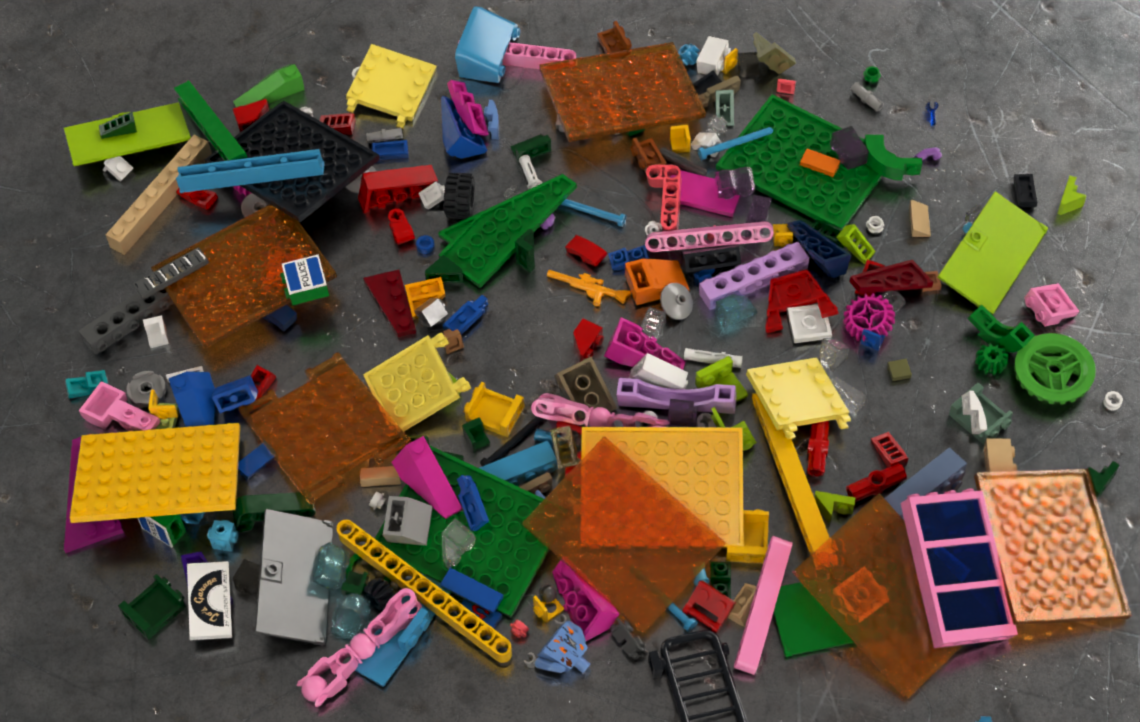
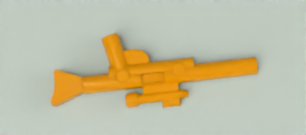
M552 270L547 272V277L569 283L571 287L586 291L587 296L594 299L593 305L595 307L600 306L602 296L604 295L614 297L622 304L631 296L630 290H614L602 286L604 280L592 278L591 275L583 273V275L579 274L578 277L581 279Z

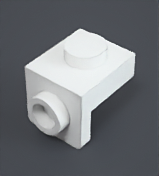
M699 132L691 146L693 150H697L700 147L706 149L720 144L721 141L716 133ZM719 152L713 153L710 156L716 157Z
M121 156L107 159L104 162L105 167L103 171L106 172L108 170L121 182L134 168Z

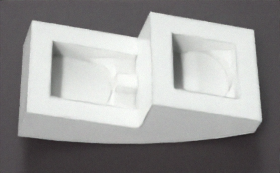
M968 391L962 395L963 415L971 416L972 434H981L987 430L985 414L974 391Z

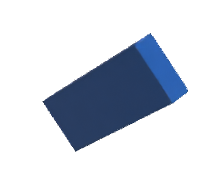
M449 568L440 584L442 588L492 614L495 613L504 597L503 594L452 568Z

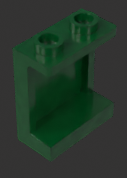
M157 574L153 576L154 583L128 604L124 600L118 605L122 615L148 640L186 608L183 594L178 589L174 591L171 588V583L165 577L160 578Z

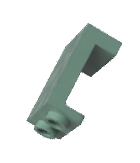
M977 383L968 391H974L981 403L986 418L987 430L981 434H972L971 416L963 415L962 396L951 405L949 416L984 445L986 438L995 439L1001 429L1005 430L1011 425L1013 412L1009 410L1005 413L982 394L984 387Z

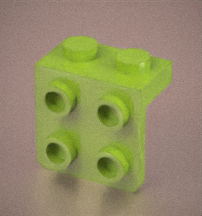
M711 408L714 413L711 415V418L717 428H727L716 408ZM745 421L731 427L742 428L744 451L757 443Z

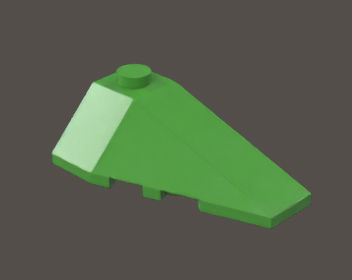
M288 64L271 72L234 100L233 103L237 108L267 99L268 104L305 90L302 75L295 64Z

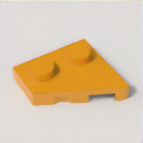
M441 277L405 285L413 320L418 318L414 310L428 299L439 298L442 300L446 297Z

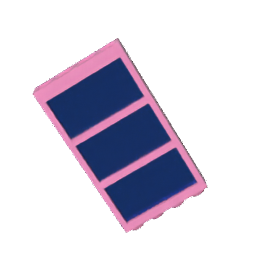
M966 489L960 493L951 490L939 495L938 492H931L925 496H920L919 494L907 496V499L900 504L934 648L1008 640L1018 635L983 491Z

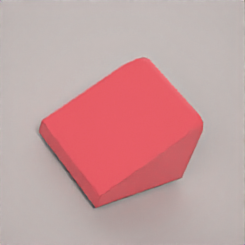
M778 79L777 92L794 94L796 81Z

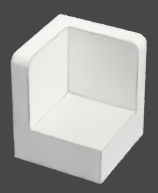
M162 315L143 320L150 348L169 344Z

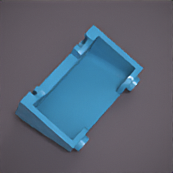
M474 6L455 53L459 77L499 83L501 77L505 74V66H503L502 60L510 40L515 41L520 36L518 25L482 7Z

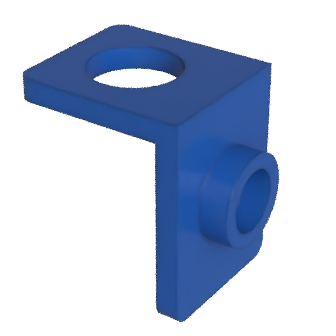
M864 329L862 336L865 335L866 339L863 342V338H861V344L879 351L885 336Z

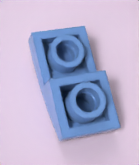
M489 100L488 107L485 106L484 117H487L488 132H491V139L498 140V112L494 101Z

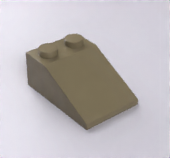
M592 356L554 375L567 400L587 405L589 408L603 407L609 412L617 409ZM578 410L577 416L580 419H585V413Z

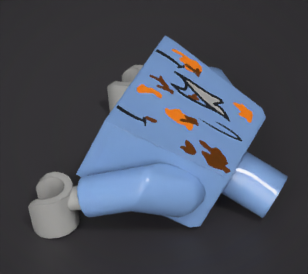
M562 614L560 615L562 622L555 620L557 630L537 654L538 658L536 659L532 652L527 654L529 658L533 659L530 662L524 660L528 668L537 667L546 671L566 673L575 666L583 673L589 667L590 663L582 657L588 648L582 628L571 621H567V617Z

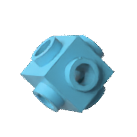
M214 520L213 526L208 530L207 537L213 549L232 552L238 540V531H236L234 523L228 520Z

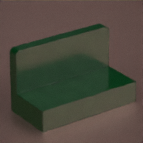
M540 134L512 145L511 151L518 162L519 158L523 155H528L532 159L551 151V139L548 135L543 136Z
M528 229L515 241L516 263L531 273L535 269L533 230Z

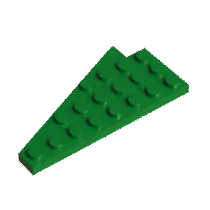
M561 174L439 231V237L448 243L438 255L439 258L445 255L462 269L465 278L481 288L515 253V241L528 229L533 230L534 233L577 188V183Z

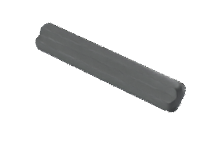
M665 147L660 150L665 160L690 173L702 176L707 175L706 168Z

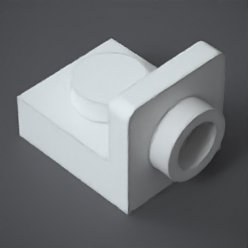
M434 182L419 192V196L426 209L429 210L444 200L445 185L442 186Z

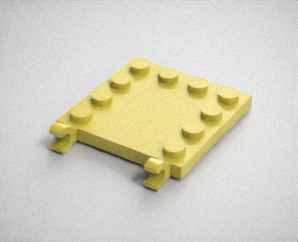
M371 44L346 95V100H348L346 111L353 113L357 104H361L397 116L398 123L396 127H402L403 129L407 120L413 121L437 66Z
M442 332L432 339L427 335L363 374L393 437L398 436L459 399V392H466L471 389L469 382L464 377L453 383L436 349L449 344Z
M817 357L747 369L746 376L777 430L783 429L787 439L795 438L796 436L793 432L798 430L797 426L836 420L840 429H847L849 427L846 423L851 421L848 415L849 410Z

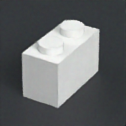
M708 37L696 60L698 73L707 75L714 70L718 76L719 72L724 69L725 56L731 52L728 40Z

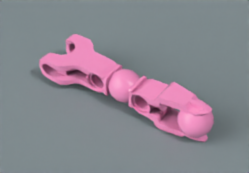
M550 393L542 394L531 406L532 413L537 417L553 421H564L576 425L585 424L586 427H616L614 424L615 420L622 421L623 427H636V421L648 423L647 427H667L670 424L668 420L657 419L654 416L640 412L635 413L634 416L615 415L614 412L610 413L603 407L589 408L587 405ZM578 410L585 413V419H580L577 416Z
M408 588L400 590L388 601L385 609L369 623L367 629H363L365 633H359L352 638L350 646L346 644V648L338 650L329 658L322 657L308 670V674L297 683V686L302 687L304 698L315 702V707H319L327 698H332L346 687V679L356 670L359 663H363L361 660L370 658L374 654L376 647L379 649L380 645L388 642L399 631L406 629L422 607L421 603L417 601L415 593ZM410 596V600L402 604V598ZM414 607L417 608L416 613L409 614ZM382 629L381 634L375 635L377 630ZM351 657L348 663L343 664L346 658ZM331 669V672L337 675V677L327 685L326 680L320 677V675Z

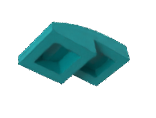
M105 370L85 372V377L66 379L65 385L68 398L92 394L101 381L108 384Z

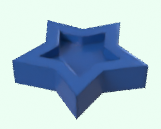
M715 268L701 270L695 273L694 276L698 278L699 282L711 279Z

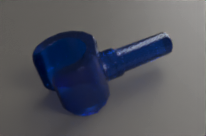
M930 102L926 104V110L931 115V125H936L935 110L939 106L937 102H934V109L930 107Z

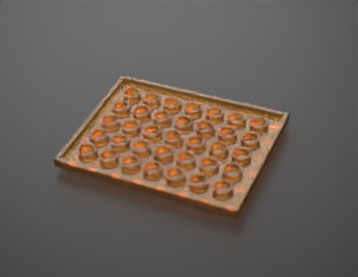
M673 42L540 64L539 66L540 73L568 142L706 117V111Z
M272 205L256 211L151 267L152 272L198 247L208 259L209 264L164 288L204 349L291 302L290 298H286L284 291L287 283H282L280 275L283 272L282 263L319 254L326 283L337 277L335 270L302 225Z
M605 436L522 522V525L609 601L617 611L643 634L646 633L726 544L724 540Z
M1088 469L977 472L974 475L977 491H983L1013 625L1129 619L1132 616Z
M880 493L792 571L905 699H908L963 646L934 648L905 521ZM930 548L926 549L935 586L960 584L959 580ZM968 590L937 593L945 631L983 627L992 618Z

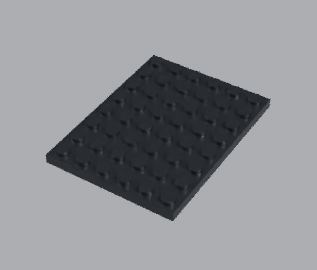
M284 100L234 137L246 152L247 158L320 149L322 159L324 160V175L239 185L298 222L303 221L380 160L379 154ZM217 151L204 159L205 164L224 161Z

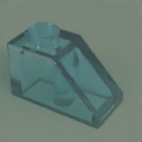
M732 294L716 301L715 315L724 328L757 313L756 308L748 297Z

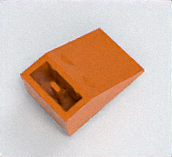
M639 259L625 263V278L636 305L659 300L663 288L671 283H679L690 292L678 261Z

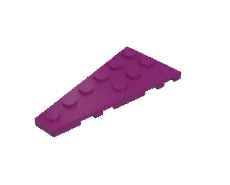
M81 437L72 440L64 540L65 553L124 533L120 519L71 523L70 512Z

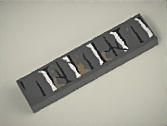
M198 247L134 282V288L144 300L209 264V261Z

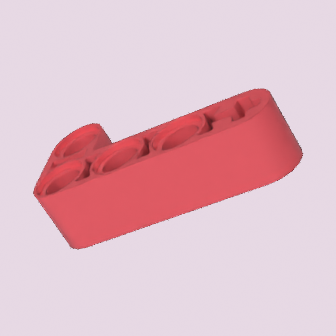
M651 165L646 170L648 184L654 188H663L661 208L662 231L679 230L682 186L680 169L676 165Z

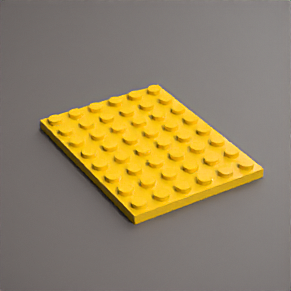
M227 423L82 435L70 512L71 523L236 510L240 424Z
M582 427L581 547L727 548V545L744 546L742 428Z

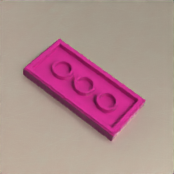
M680 170L682 178L681 205L729 217L734 216L743 191L742 185Z

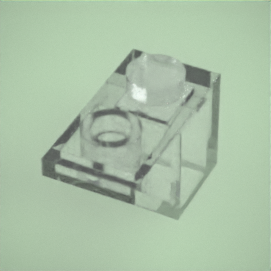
M835 337L824 338L821 341L819 362L822 367L834 372L848 359L850 348Z
M456 518L442 532L443 562L448 569L452 565L455 566L459 563L462 554L466 550L469 551L474 546L476 540L474 533Z

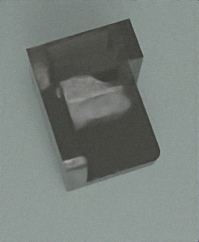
M757 52L738 53L737 66L739 78L760 76Z

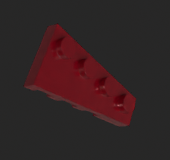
M913 259L852 275L849 280L859 293L932 288L934 283Z
M400 270L364 277L365 285L379 304L381 311L384 312L397 337L415 334L416 328Z

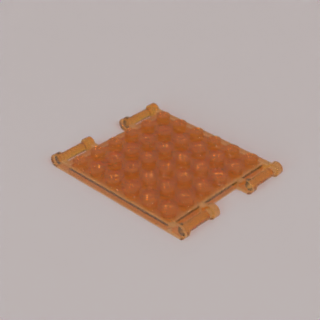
M339 352L333 354V357L314 368L306 369L305 373L310 381L285 396L278 398L274 390L271 389L267 391L266 395L246 406L242 405L238 408L242 417L310 505L333 489L344 486L345 482L341 477L342 474L371 457L380 465L384 462V459L412 442L409 436L402 431L343 360ZM334 364H338L336 367L330 369L318 377L316 376L317 374L333 366ZM269 401H272V403L256 411L255 413L251 415L249 414L251 411L259 408L260 406L266 404Z

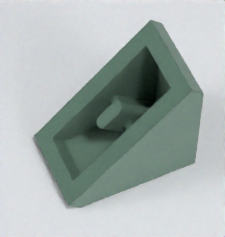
M715 90L716 126H734V90Z

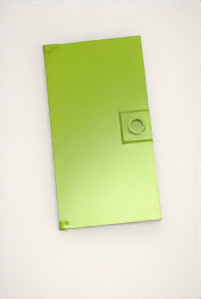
M179 102L133 112L137 130L135 133L101 139L99 125L129 112L119 113L110 118L65 127L64 131L73 161L72 164L75 167L189 141L191 136Z
M995 191L937 278L979 307L982 304L993 315L1038 243L1047 232L1048 227L1039 223Z

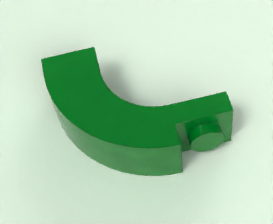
M865 135L864 156L869 166L883 177L902 181L903 175H920L922 158H900L893 156L884 146V135Z
M982 304L967 318L980 331L977 335L988 344L991 343L992 346L998 344L1000 349L1005 348V352L1012 353L1021 350L1035 336L1022 322L1014 327L1002 324Z

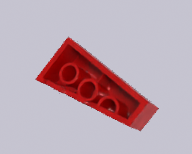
M432 165L362 173L358 199L363 212L367 213L370 212V208L378 206L381 209L386 207L385 204L395 201L396 204L402 203L408 197L412 199L419 198V192L434 182L438 183V179Z

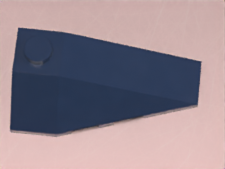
M802 220L787 224L789 230L793 232V235L818 267L826 272L828 276L835 278L847 273L851 254Z

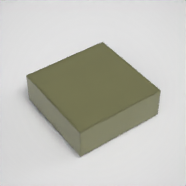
M907 359L888 362L887 366L892 381L911 378L912 373Z

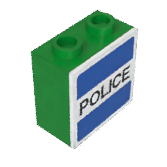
M319 254L282 263L283 272L280 275L282 283H287L284 291L286 298L291 299L292 305L329 296Z
M180 514L138 518L142 529L171 548L186 533Z

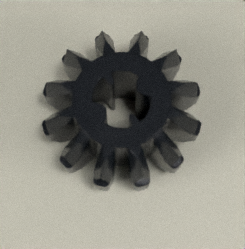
M375 577L367 583L368 585L364 587L363 591L370 604L382 612L388 601L396 594V591L388 581H384L381 577Z

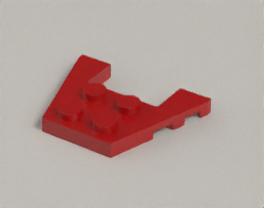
M807 269L777 277L770 281L767 323L765 325L767 334L783 329L779 313L787 311L789 307L818 303L822 318L839 314L836 305L831 302L829 296L823 292L818 282Z

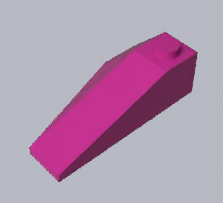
M622 317L619 319L604 357L619 364L634 367L648 353L682 370L684 369L686 361L669 348H663L656 343L657 339L653 336L650 338L643 333V328Z
M424 436L407 444L392 461L400 479L445 519L463 510Z
M562 557L552 573L558 591L563 595L565 601L563 605L564 610L568 612L571 622L582 628L585 640L588 641L609 630L620 613L590 580L566 557Z

